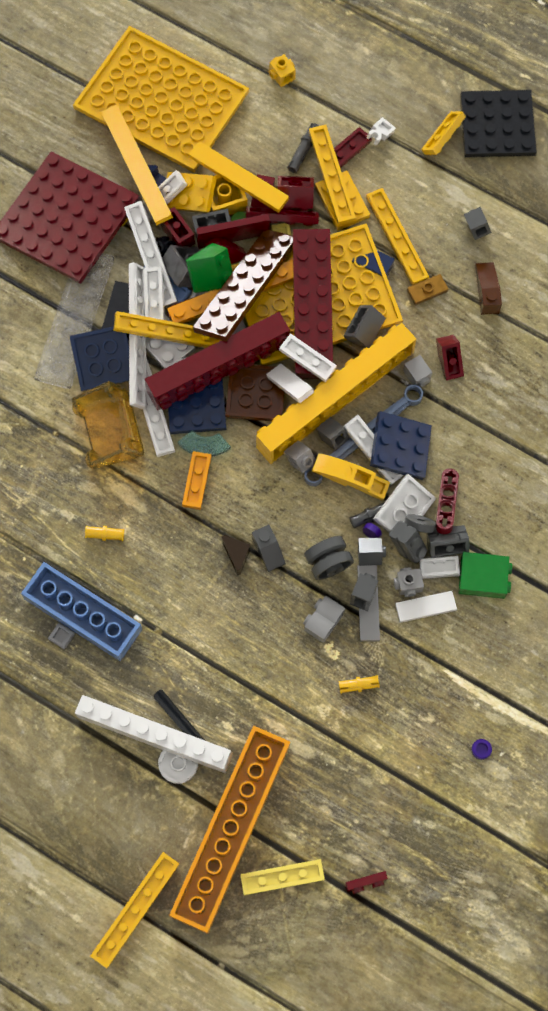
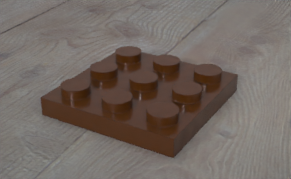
M252 365L248 368L243 367L235 375L229 376L226 418L272 421L277 415L283 414L284 391L270 381L266 375L277 366Z

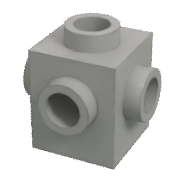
M407 567L397 572L396 578H394L395 590H399V595L411 597L415 596L416 593L423 592L424 584L421 568L412 570L410 567Z

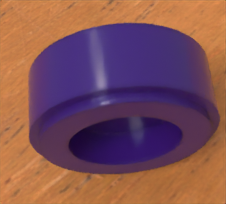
M366 523L362 529L369 538H380L382 535L381 529L373 523Z
M485 739L476 740L471 747L472 755L479 760L487 759L492 752L491 744Z

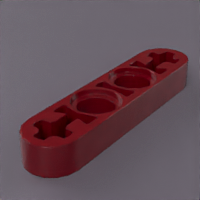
M455 469L444 470L441 477L435 527L437 532L443 535L449 534L454 524L459 473ZM448 476L452 477L451 484H448ZM449 490L453 492V495L445 496L443 492ZM449 506L452 510L444 512L441 508ZM443 518L447 519L446 527L442 526Z

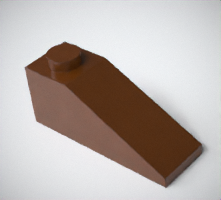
M494 262L475 263L481 315L499 314L502 299Z

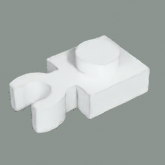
M382 117L372 126L367 139L370 137L375 138L374 144L377 145L381 139L385 141L391 136L396 128Z

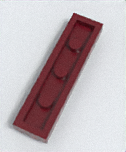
M246 206L245 211L246 218L269 214L270 223H278V221L289 225L303 223L305 226H313L319 223V214L314 211L281 209L278 213L272 208Z

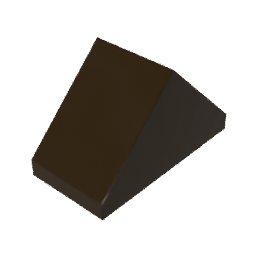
M226 535L221 536L222 544L238 576L241 574L251 550L250 544Z

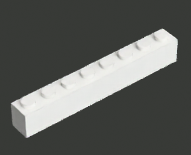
M82 695L75 711L79 719L225 774L233 756L229 749Z

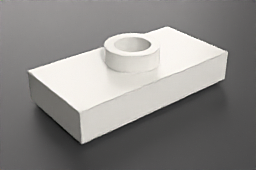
M458 556L422 558L420 560L422 579L460 576Z

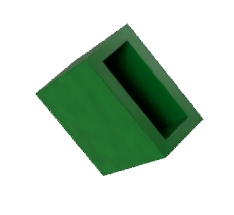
M463 552L460 562L458 594L505 599L507 593L511 591V582L508 581V574H512V563H509L510 556Z

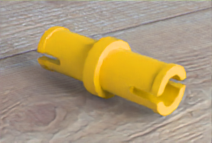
M86 526L85 538L102 539V541H106V539L124 541L125 529L107 528V526Z
M378 675L365 678L358 676L356 679L339 681L340 694L358 691L359 693L365 689L380 688Z

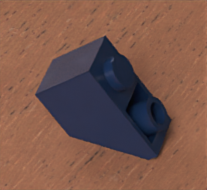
M377 251L388 277L394 266L395 258ZM374 253L366 254L369 262L365 268L382 276ZM364 256L356 258V263L360 266L365 265L367 262Z

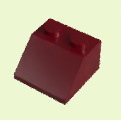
M278 176L277 189L289 196V200L282 209L299 208L302 211H307L309 208L313 209L314 177Z

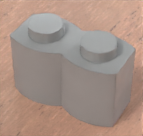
M327 596L323 600L320 598L314 606L316 611L312 615L309 614L303 622L305 625L304 631L323 643L338 624L346 609Z

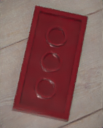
M269 214L199 227L196 229L198 249L205 248V243L213 238L222 237L230 242L259 237L262 231L269 230L270 228Z

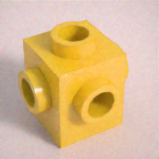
M285 54L275 57L269 62L268 73L271 79L276 80L280 87L296 79L294 63Z

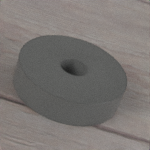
M414 514L406 515L404 521L408 526L410 525L416 528L417 531L424 533L434 532L436 526L435 521Z

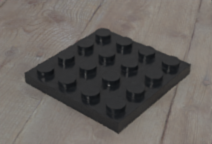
M531 90L461 91V111L466 116L462 121L465 158L536 156Z

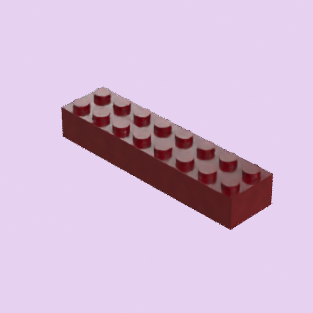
M293 229L294 336L333 362L330 229ZM295 362V375L300 379H320Z
M277 312L231 335L227 342L221 340L145 378L146 391L156 410H165L172 403L183 401L194 392L199 393L206 386L217 384L228 375H235L239 369L251 367L255 364V361L270 357L273 352L279 351L280 346L290 335V329L280 312Z

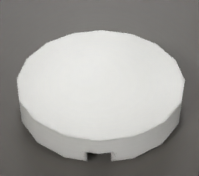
M164 750L161 752L158 760L161 775L168 782L174 784H183L190 781L198 769V763Z

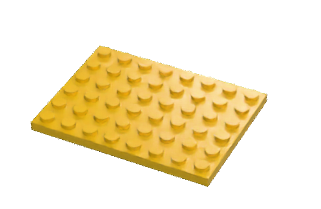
M129 26L74 102L73 108L108 127L101 112L118 105L137 143L195 173L200 164L189 158V153L199 141L212 148L248 95L249 88Z
M367 223L331 234L333 345L347 341L343 336L360 305H372L386 318L380 330L403 323L401 313ZM293 249L284 262L293 259ZM374 253L382 276L365 268L369 262L366 254ZM364 256L367 262L365 265L360 266L356 263V258ZM239 263L231 265L232 271L235 270ZM293 281L260 294L245 315L248 327L280 312L290 329V333L294 335ZM277 350L270 357L259 360L261 365L267 366L289 359V357Z

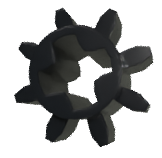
M169 236L156 238L163 258L170 245H175L174 241H169Z

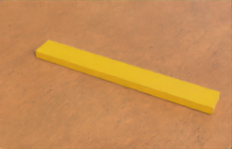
M118 105L102 111L101 113L156 225L173 218Z

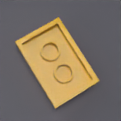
M347 170L342 172L356 216L355 222L338 225L324 180L315 183V189L337 231L370 218V212Z
M168 172V173H167V178H168L173 172ZM180 173L188 185L167 204L168 208L175 207L180 211L209 213L217 177L213 175Z

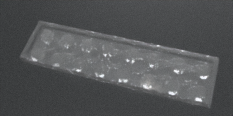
M102 253L81 284L68 278L34 376L36 381L71 389L77 370L70 336L90 332L114 262L113 255Z

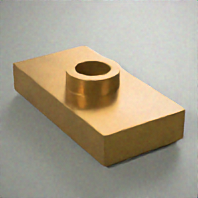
M441 274L408 287L407 291L414 305H418L448 292V287Z

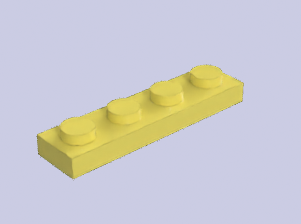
M321 859L240 874L244 896L325 880Z

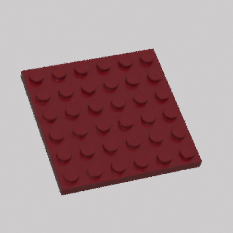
M51 151L1 219L0 242L81 284L128 218L124 207L139 202L141 198L140 195Z

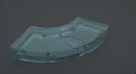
M191 431L178 441V445L191 454L193 451L212 454L213 457L231 449V446L219 433L214 436L203 437Z

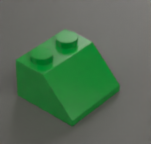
M211 243L186 259L193 292L195 293L221 289L233 273L228 249L215 243Z

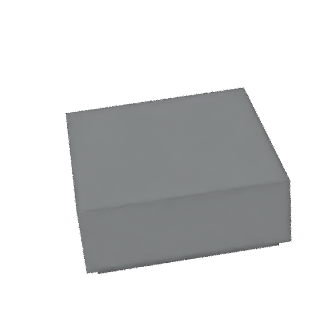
M58 623L48 637V640L65 650L75 636V632Z

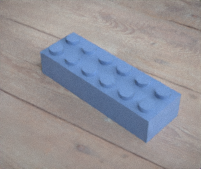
M45 562L42 563L21 593L24 600L120 662L143 630L140 623Z

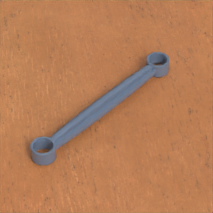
M409 385L405 389L404 396L383 412L398 416L409 405H418L423 397L422 388L418 385ZM410 390H415L419 393L420 398L418 400H410L406 394ZM377 417L367 424L373 434L375 433ZM349 438L347 442L329 456L344 460L359 447L352 438ZM312 466L305 471L304 480L309 486H318L323 481V476L317 481H311L307 477V473L313 468Z

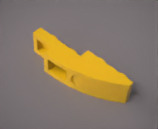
M319 453L312 468V472L343 486H351L381 501L384 500L390 484L389 481L376 476V473L371 470Z

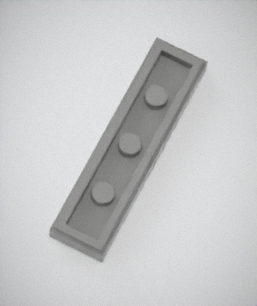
M357 565V577H359L360 573H368L375 576L377 580V565ZM378 585L369 610L365 611L359 608L360 642L380 641Z

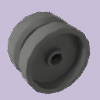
M342 536L325 539L313 545L304 553L307 563L314 565L311 571L316 580L332 577L346 570L354 563L351 553L344 551L346 543Z

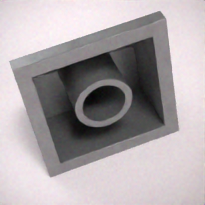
M170 245L162 259L167 273L178 287H192L186 259L199 252L198 247Z

